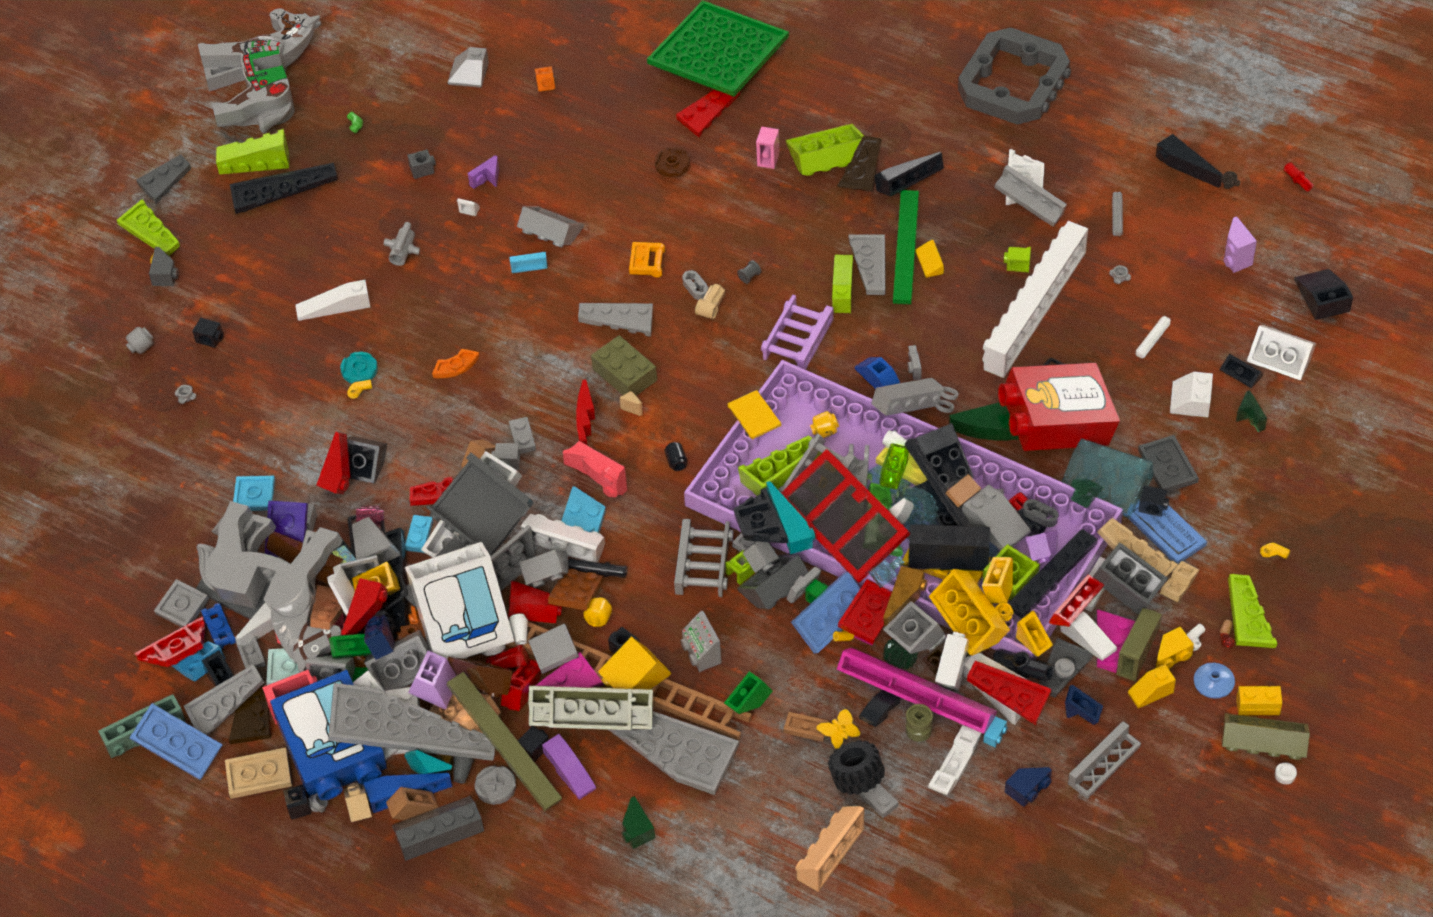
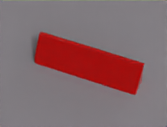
M1087 574L1054 612L1049 623L1070 627L1102 590L1104 584Z

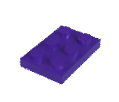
M268 500L267 518L271 519L276 526L274 531L303 543L307 528L308 503ZM268 536L265 540V554L278 558L279 556L266 549Z

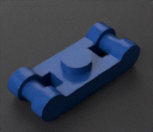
M220 603L214 604V607L210 609L204 608L201 610L216 645L223 649L225 645L236 643ZM213 615H218V617L214 619L210 618Z

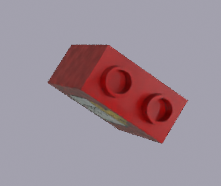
M1097 363L1012 367L1006 383H1001L998 388L999 403L1001 406H1007L1010 413V432L1013 436L1019 437L1024 451L1109 446L1120 422Z

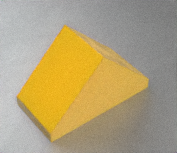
M1031 611L1017 622L1016 638L1035 656H1040L1053 646L1035 611Z

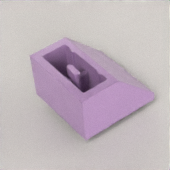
M428 650L408 693L442 709H446L453 694L446 684L456 677L448 660Z

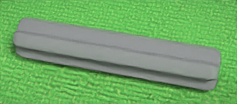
M1114 192L1112 197L1114 236H1121L1123 232L1121 192Z

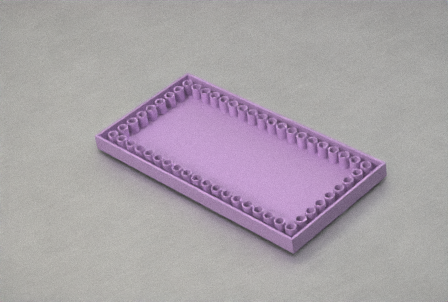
M781 360L761 387L759 393L782 426L755 439H751L737 420L685 490V506L723 524L729 521L731 528L740 531L733 509L739 504H743L751 496L755 498L757 495L740 482L738 467L743 464L748 466L759 457L760 459L771 455L770 452L786 449V445L808 435L812 438L816 437L810 427L813 424L812 418L825 411L835 414L840 427L837 428L836 434L824 438L826 441L823 445L844 457L849 453V445L854 444V456L858 460H864L865 445H869L867 489L871 482L889 487L894 506L898 503L904 487L914 488L916 485L875 463L876 457L886 446L882 444L886 433L889 430L892 432L895 430L904 439L908 440L939 428L905 413L885 416L871 404L873 399ZM958 437L974 476L973 480L981 487V490L987 485L995 489L1003 488L1004 496L1007 500L1021 492L1028 500L1035 499L1058 511V523L1054 527H1047L1043 532L1057 530L1058 538L1055 555L1081 529L1098 539L1097 544L1032 610L1035 611L1050 638L1057 626L1049 623L1052 615L1087 574H1090L1098 558L1108 545L1097 531L1111 518L1121 523L1123 509ZM815 472L807 481L819 488L822 476ZM802 486L793 493L794 496L810 506L815 505L818 500L815 494ZM846 491L831 505L818 527L814 525L832 545L845 534L843 533V514ZM917 496L913 502V510L903 525L909 532L910 524L932 525L922 510L923 505ZM867 500L865 504V513L867 509ZM797 507V508L802 512V514L806 517V516H807V512H805L804 510H802V509H800L799 507ZM865 527L863 528V534L855 535L839 551L857 570L877 552L863 548ZM1027 535L1014 545L1013 548L1032 559L1026 540L1030 536ZM909 536L900 544L903 550L901 558L888 555L863 581L858 583L855 580L858 586L862 587L866 579L893 591L900 567H908L902 565V559L909 548ZM816 538L813 540L812 549L790 554L799 555L801 560L837 577L847 572ZM769 542L772 547L790 554L786 543ZM990 542L989 557H991L992 561L993 557H996L1001 550ZM1034 560L1035 562L1040 564L1039 571L1049 562L1046 561L1039 563L1038 560ZM924 573L927 587L925 591L921 592L920 598L914 604L938 624L951 629L929 598V595L938 587L943 579ZM982 578V580L980 581V583H979L978 586H979L980 589L983 591V588H982L983 578ZM991 603V604L993 605L994 608H996V606H997L999 603ZM1013 613L1011 620L1004 621L1010 631L998 644L990 648L994 650L1003 649L1013 653L1025 652L1030 658L1036 659L1038 656H1035L1016 638L1017 622L1022 618Z

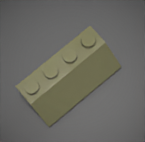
M1224 714L1222 747H1226V750L1238 751V749H1244L1251 754L1267 752L1269 756L1280 757V754L1289 755V758L1300 760L1301 757L1307 758L1310 736L1308 724Z

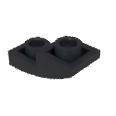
M881 690L866 705L859 715V719L867 722L869 725L878 726L887 719L888 711L900 703L901 697Z

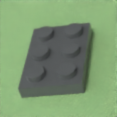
M1174 435L1138 447V451L1159 489L1170 492L1198 483L1199 478Z

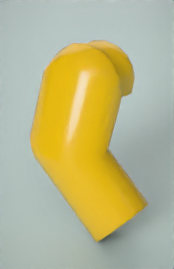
M371 379L354 382L347 391L348 396L355 399L363 390L372 389Z
M1269 543L1261 547L1260 554L1266 558L1278 555L1287 559L1290 550L1276 543Z
M845 630L833 633L834 641H851L854 638L853 634Z

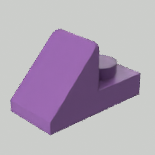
M496 155L468 173L469 185L473 189L482 185L487 180L497 187L499 164Z

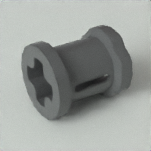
M751 260L744 269L737 271V275L742 282L748 284L752 277L761 273V268L758 263Z

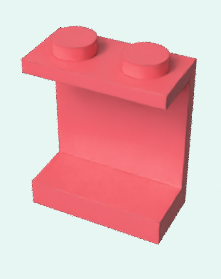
M309 669L262 687L275 724L277 722L270 700L317 682L316 676H311Z

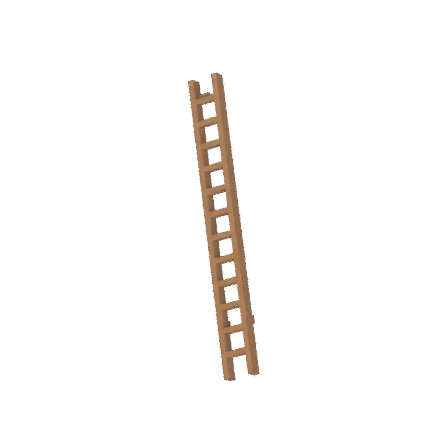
M528 622L527 643L523 646L528 654L534 656L528 640L532 639L534 635L539 636L549 630ZM515 639L514 642L506 644L511 647L518 646L515 644ZM572 640L577 652H580L585 659L591 657L599 661L594 671L602 679L603 677L598 671L612 656ZM665 679L652 688L653 695L659 686L671 691L666 701L653 696V706L738 741L741 738V732L726 726L732 717L748 723L751 721L750 713L738 714L725 705L724 702L671 680ZM677 693L689 698L684 708L672 704ZM695 701L707 705L702 716L690 711ZM713 709L726 713L721 723L708 719Z

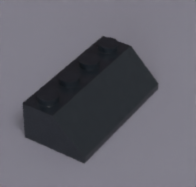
M910 524L908 568L983 571L989 564L990 527Z

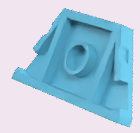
M573 486L561 521L571 527L579 526L584 531L599 533L606 508Z

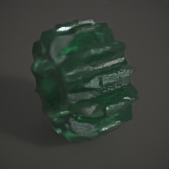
M893 638L885 644L883 658L888 664H892L894 667L897 666L900 669L913 667L917 660L918 652L910 654Z

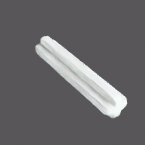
M1166 316L1161 317L1136 349L1137 357L1144 358L1170 325V318Z

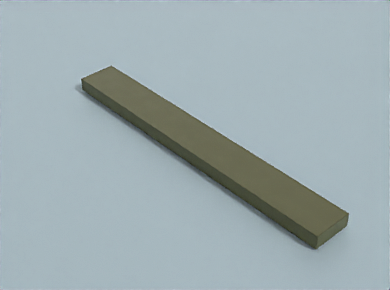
M462 672L448 681L446 686L541 808L547 811L560 802L562 797L466 674Z

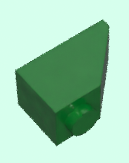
M749 671L724 704L736 713L742 714L761 707L773 690Z

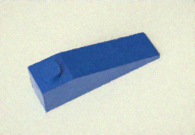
M449 773L382 776L364 782V787L372 812L376 813L388 808L386 802L400 787L435 793L452 787Z

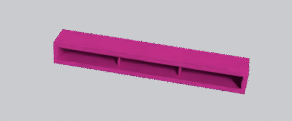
M848 648L842 652L837 670L914 704L926 705L931 711L978 732L986 733L997 714V710L854 648Z

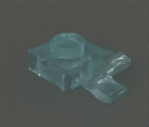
M900 556L890 564L885 559L868 573L878 586L882 588L897 576L894 570L901 566L904 561Z

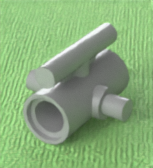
M405 222L403 228L399 229L396 239L390 240L385 238L383 245L392 249L388 258L394 265H404L408 254L419 255L420 248L412 244L415 233L410 229L411 223Z

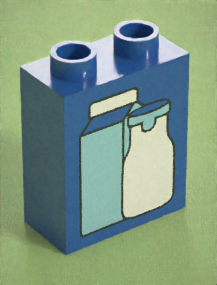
M347 670L270 700L275 720L308 797L317 793L320 800H330L343 791V786L355 781L364 785V782L372 778H379L382 774L381 771L387 769L381 747L328 741L334 683L354 685Z

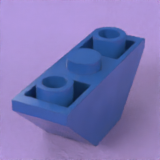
M869 357L855 366V370L875 389L900 383L894 369L882 357Z

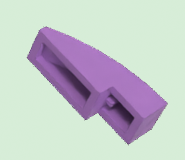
M560 734L542 744L543 753L555 766L558 775L579 800L596 789L585 768Z

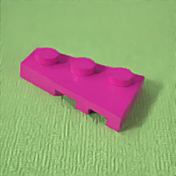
M579 652V657L563 664L535 686L599 687L604 685V683Z

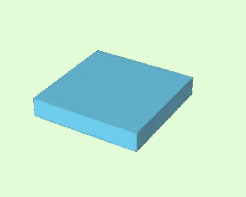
M236 477L233 502L246 505L251 511H268V500L273 501L275 477Z

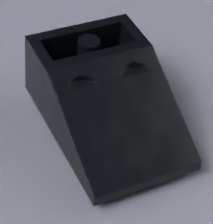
M1330 269L1294 277L1315 320L1351 311L1353 296L1346 283Z
M952 423L914 438L946 488L954 486L968 474L974 478Z

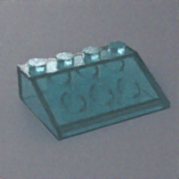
M1081 438L1071 456L1062 483L1122 508V516L1130 518L1140 501L1144 485L1148 486L1153 478V462Z

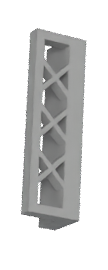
M1008 165L1004 168L1002 176L994 186V188L1053 227L1064 214L1067 205Z
M1122 721L1069 773L1068 785L1088 799L1141 747V743L1128 734L1129 725ZM1127 740L1133 746L1130 749H1121L1120 744ZM1109 755H1119L1117 762L1107 761ZM1096 768H1105L1106 773L1104 775H1094V770ZM1082 781H1092V787L1088 791L1079 784Z

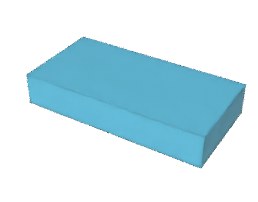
M546 252L510 257L512 273L548 268Z

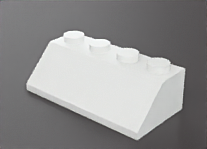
M530 514L521 525V530L527 525L531 526L535 546L551 551L554 549L565 551L568 556L580 560L598 562L605 546L604 537L600 533L594 531L590 533L584 531L579 526L571 527L565 525L560 520L552 521L541 514Z

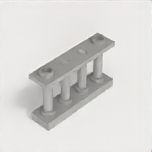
M817 434L816 437L810 440L807 451L784 486L779 488V492L781 493L813 462L818 452L823 453L828 449L851 473H853L860 461L850 453L842 457L824 446L823 444L826 440ZM823 467L816 471V473L829 480L828 485L823 490L807 480L801 485L818 496L815 505L810 506L793 494L788 499L794 505L807 512L808 515L845 479L838 471L831 473ZM831 505L812 524L818 527Z
M683 519L674 581L675 594L683 595L684 587H688V585L718 587V597H723V590H727L728 584L725 572L729 541H733V529H730L729 521L725 522L724 531L694 529V527H691V519ZM694 537L723 539V546L692 545L690 539H694ZM692 553L721 555V563L690 561L688 555H692ZM690 569L719 571V579L689 578L686 575V571H690Z

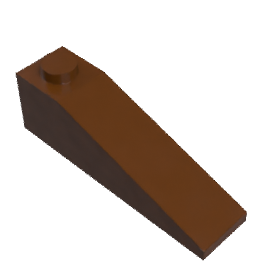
M274 531L269 535L266 549L291 564L301 552L303 543ZM330 554L326 564L316 575V580L329 584L327 577L334 574L333 567L342 564L344 559Z

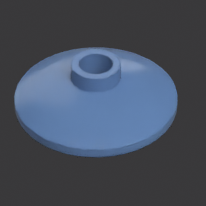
M1207 663L1196 670L1194 685L1206 697L1214 699L1223 698L1232 692L1235 678L1231 670L1219 663Z

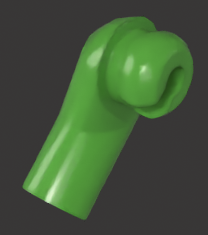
M350 112L347 115V118L352 122L349 129L357 133L363 126V120L354 112Z

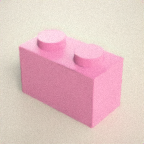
M761 127L756 141L757 166L775 168L780 154L779 129Z

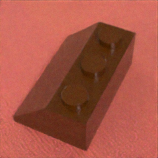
M448 656V662L455 674L458 676L464 672L480 693L492 697H500V694L508 695L513 671L483 661Z

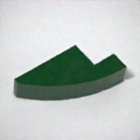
M999 402L949 415V424H953L957 433L985 440H1019L1018 436H1013L1010 432V414L1006 406H1001Z

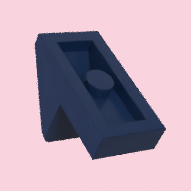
M1070 685L1065 700L1066 716L1070 718L1078 714L1094 725L1099 722L1103 705L1074 685Z

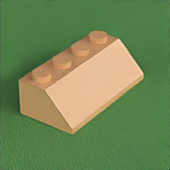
M842 807L839 813H834L830 825L821 831L819 840L816 844L813 843L809 847L805 859H801L796 866L798 881L819 892L864 830L863 807Z

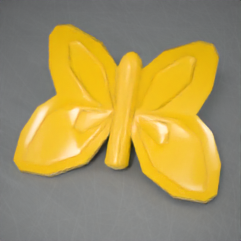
M847 709L839 713L837 720H832L833 724L821 723L816 728L820 733L831 737V742L835 749H839L843 744V738L848 739V736H860V731L852 724L853 718Z

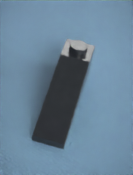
M1174 134L1157 144L1156 157L1167 166L1219 188L1221 186L1223 174Z
M937 152L881 171L874 175L876 190L891 197L944 169L942 153Z

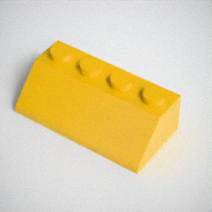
M953 569L929 595V598L953 632L964 634L965 638L969 640L967 651L971 656L998 644L1010 631L968 571Z

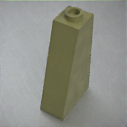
M1142 608L1119 652L1116 675L1136 682L1159 630L1162 614L1154 610Z

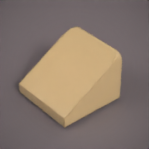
M630 391L620 397V407L622 410L639 416L643 415L642 402L633 392Z

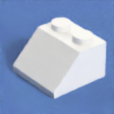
M1192 372L1173 381L1170 413L1208 417L1213 374Z

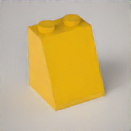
M632 636L598 671L603 677L601 681L608 688L612 686L613 688L652 689L672 674L647 647Z

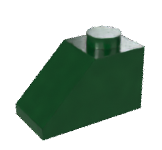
M631 797L622 822L623 831L621 835L625 843H630L632 848L635 849L655 839V830L636 797Z

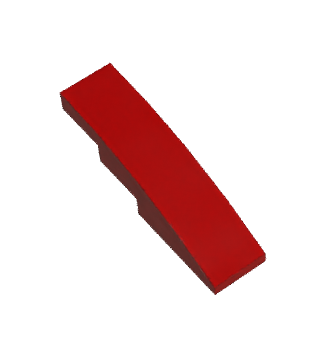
M585 379L582 380L578 394L576 423L578 440L587 445L586 437L592 436L590 421L595 420V413Z

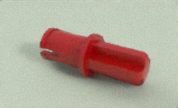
M1292 162L1285 165L1283 171L1293 179L1294 183H1298L1306 192H1309L1314 187L1305 177V173L1296 168Z

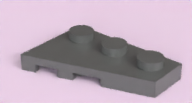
M180 154L138 178L136 181L139 187L157 204L160 201V197L164 193L167 194L170 191V187L175 182H179L191 170V166Z
M1057 638L1047 663L1052 664L1054 667L1057 660L1062 658L1069 659L1073 662L1075 671L1068 678H1060L1056 675L1055 670H1053L1051 680L1046 682L1040 680L1039 684L1051 688L1050 696L1056 697L1094 655L1086 649Z

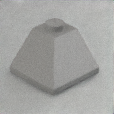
M469 47L455 57L448 85L481 88L489 64L487 49Z
M332 655L310 658L305 661L307 670L309 669L311 676H316L317 681L345 670L348 671L351 680L353 679L355 671L353 657L332 658Z

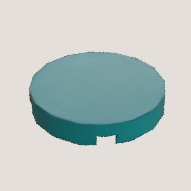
M354 352L348 358L345 357L340 365L341 375L344 380L351 384L372 380L378 371L376 359L367 352Z

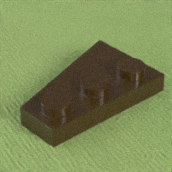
M862 137L849 166H847L841 181L837 185L838 187L873 192L874 175H876L881 138Z

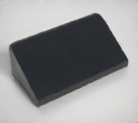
M1231 354L1228 355L1219 369L1250 388L1263 376L1261 371Z

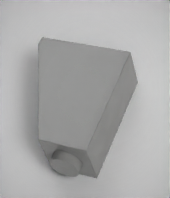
M369 517L352 524L356 560L377 555L380 565L400 556L398 549Z

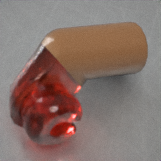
M1224 620L1220 628V640L1224 648H1233L1235 642L1234 638L1229 637L1233 626L1230 620Z

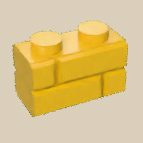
M1239 686L1236 697L1238 715H1280L1282 707L1281 687Z

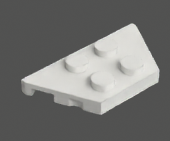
M1009 149L1008 166L1043 188L1044 163L1033 160L1026 155L1021 157L1016 155L1014 150ZM1006 196V205L1017 203Z

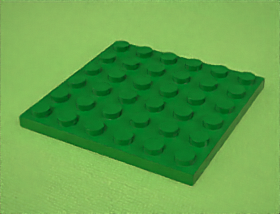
M702 0L647 58V64L735 97L788 39L789 32Z

